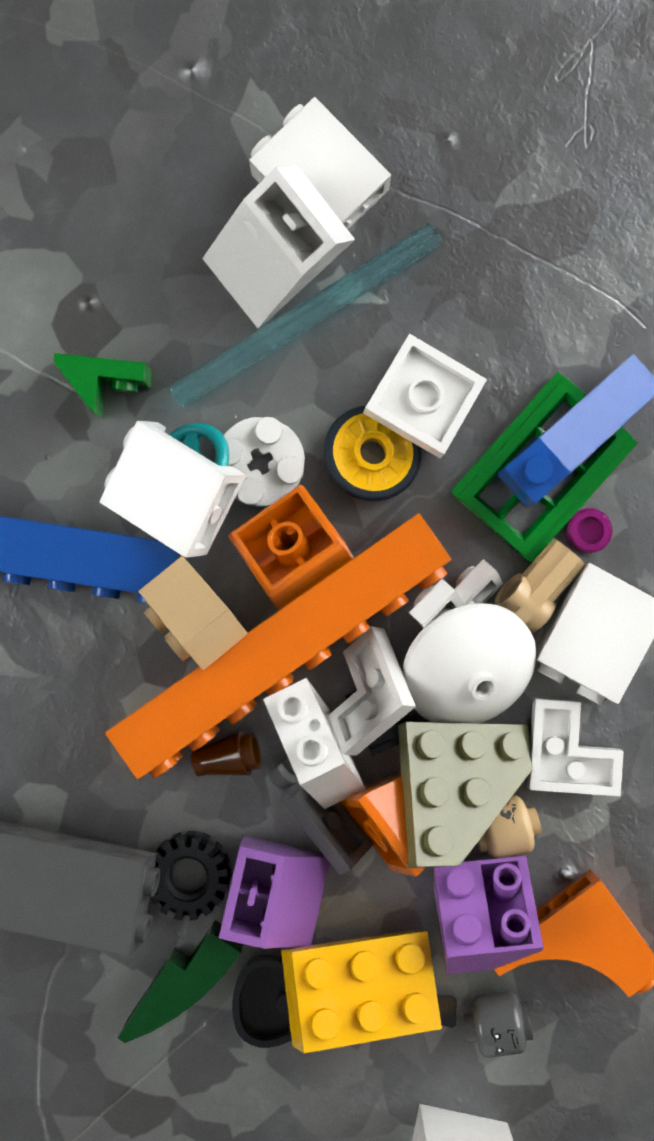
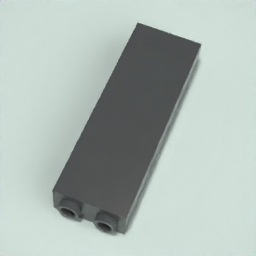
M0 821V929L129 957L142 943L147 942L150 935L153 918L152 915L147 914L150 896H155L160 881V869L155 868L157 853Z

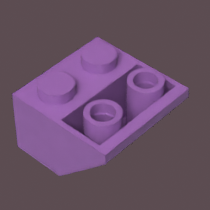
M243 835L219 939L263 949L311 945L330 862L320 852Z
M526 855L462 862L460 866L434 868L433 887L446 975L493 970L543 951V942Z

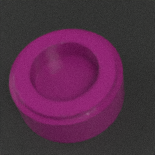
M595 508L577 511L565 525V537L568 544L574 550L581 553L598 552L604 549L612 538L613 528L610 519L605 513Z

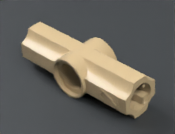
M553 538L523 574L518 573L500 588L494 603L515 613L525 623L530 632L533 633L549 620L555 610L556 604L554 601L583 569L585 564L574 552Z

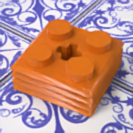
M298 485L231 531L228 535L277 609L284 608L353 559V555L345 541L303 485ZM294 544L292 548L286 549L289 545Z

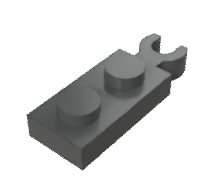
M286 757L281 761L282 764L268 773L269 778L276 787L286 790L290 795L283 804L341 876L351 870L374 844L341 802L324 809L304 790L298 782L289 758Z

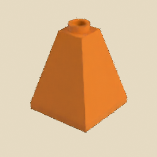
M400 770L364 785L366 789L340 802L374 844L373 848L391 871L417 877L425 868H408V845Z

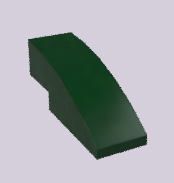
M214 920L190 957L175 947L126 1019L118 1039L127 1043L144 1036L172 1021L189 1009L226 974L241 954L243 944L219 939L222 924Z

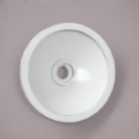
M485 603L469 604L445 612L431 621L417 635L409 647L403 663L402 673L416 707L414 709L425 719L434 723H482L494 718L509 708L529 684L536 664L535 641L528 627L515 613L498 605Z

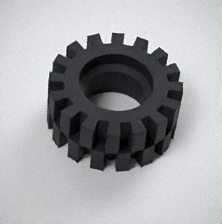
M188 831L187 834L181 835V832L174 834L171 839H166L155 852L157 853L155 868L160 869V881L155 896L150 897L153 904L159 902L162 905L160 911L167 915L168 911L175 913L174 919L182 921L183 916H189L190 921L197 920L200 914L204 913L207 916L212 913L216 905L219 906L222 902L231 877V868L228 866L230 860L228 854H223L221 851L223 846L218 841L213 843L209 840L210 835L203 833L202 836L196 835V831ZM182 859H194L203 865L206 871V882L200 889L184 891L174 883L172 868Z

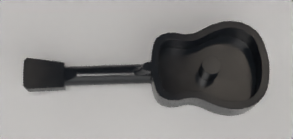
M275 955L257 956L245 963L239 972L233 993L232 1012L235 1029L243 1041L255 1047L270 1048L280 1046L292 1040L282 958ZM437 994L441 1025L453 1028L456 1025L457 1000L453 995Z

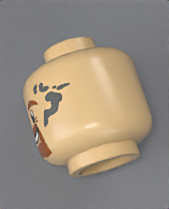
M512 796L477 842L480 853L487 851L492 859L516 857L532 852L535 845L534 836L542 834L536 808H526L524 801L520 797Z

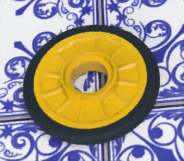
M363 405L343 413L330 427L324 442L325 465L333 481L347 494L366 501L386 500L403 492L415 479L421 462V447L363 414L367 406ZM367 442L378 443L384 450V460L378 464L366 462L361 456V446Z

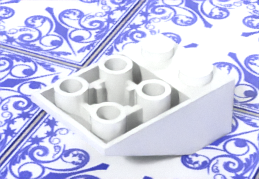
M297 165L275 167L243 199L202 259L259 329L355 239Z

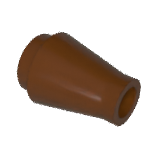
M243 731L236 732L194 752L192 751L191 754L193 770L198 777L205 775H251L252 770L260 769L262 765L261 750L256 735L254 733L245 734Z

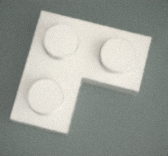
M483 559L476 567L470 566L458 577L455 589L443 579L435 586L431 585L424 589L415 599V607L409 613L424 629L431 621L449 610L469 604L486 603L503 585L498 572Z
M371 626L343 651L357 688L355 693L329 714L343 755H358L416 707L385 629Z
M533 697L530 731L532 771L527 776V788L536 791L621 797L624 751L617 748L578 746L581 702Z

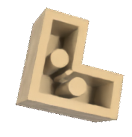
M183 556L138 591L150 605L143 613L161 634L167 629L170 630L164 637L172 650L183 662L191 656L203 671L248 634L229 608Z

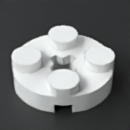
M252 417L236 423L224 434L229 447L228 466H232L246 475L235 497L236 500L246 505L268 507L300 484L305 465L304 450L299 438L288 426L280 423L273 417ZM258 450L262 455L270 453L273 457V460L268 463L270 471L263 475L258 469L250 471L248 468V464L253 461L251 454Z

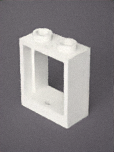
M307 678L263 699L300 786L324 809L366 789L351 755L342 754L329 717L330 709Z

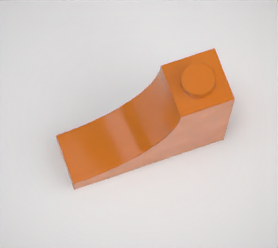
M591 869L536 909L543 951L494 969L500 977L506 972L530 962L553 959L568 960L581 963L603 973L615 982L628 998L635 993H644L654 986V953L608 889Z

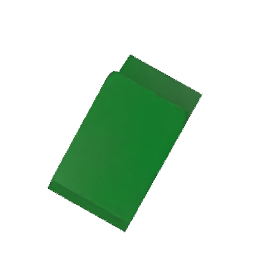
M54 353V364L90 410L99 418L103 416L106 384H110L111 391L125 394H137L138 387L150 389L152 370L144 362Z

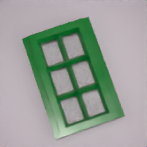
M559 372L549 380L450 491L462 505L528 563H532L547 544L560 532L638 444L632 438L633 436L621 426L542 499L526 508L499 478L497 473L586 396L585 393Z

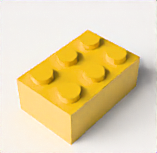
M406 930L281 950L292 1047L302 1053L442 1029L428 931Z

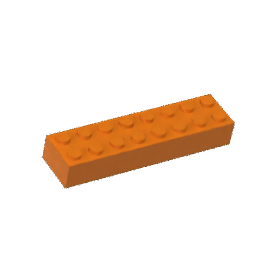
M420 513L416 514L249 631L244 638L204 671L199 666L106 731V736L137 780L150 772L154 779L177 764V761L183 757L180 752L181 749L188 745L194 752L213 739L216 733L220 731L217 726L218 723L226 718L231 725L236 723L255 709L254 707L257 705V702L254 698L266 691L270 696L290 685L294 679L291 672L303 664H305L308 670L313 669L332 655L328 646L343 637L347 644L370 628L366 620L375 613L381 611L385 616L390 615L409 601L404 594L415 585H418L420 589H427L448 573L443 566L452 560Z

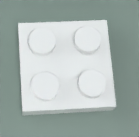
M409 333L365 407L363 414L441 459L487 379Z

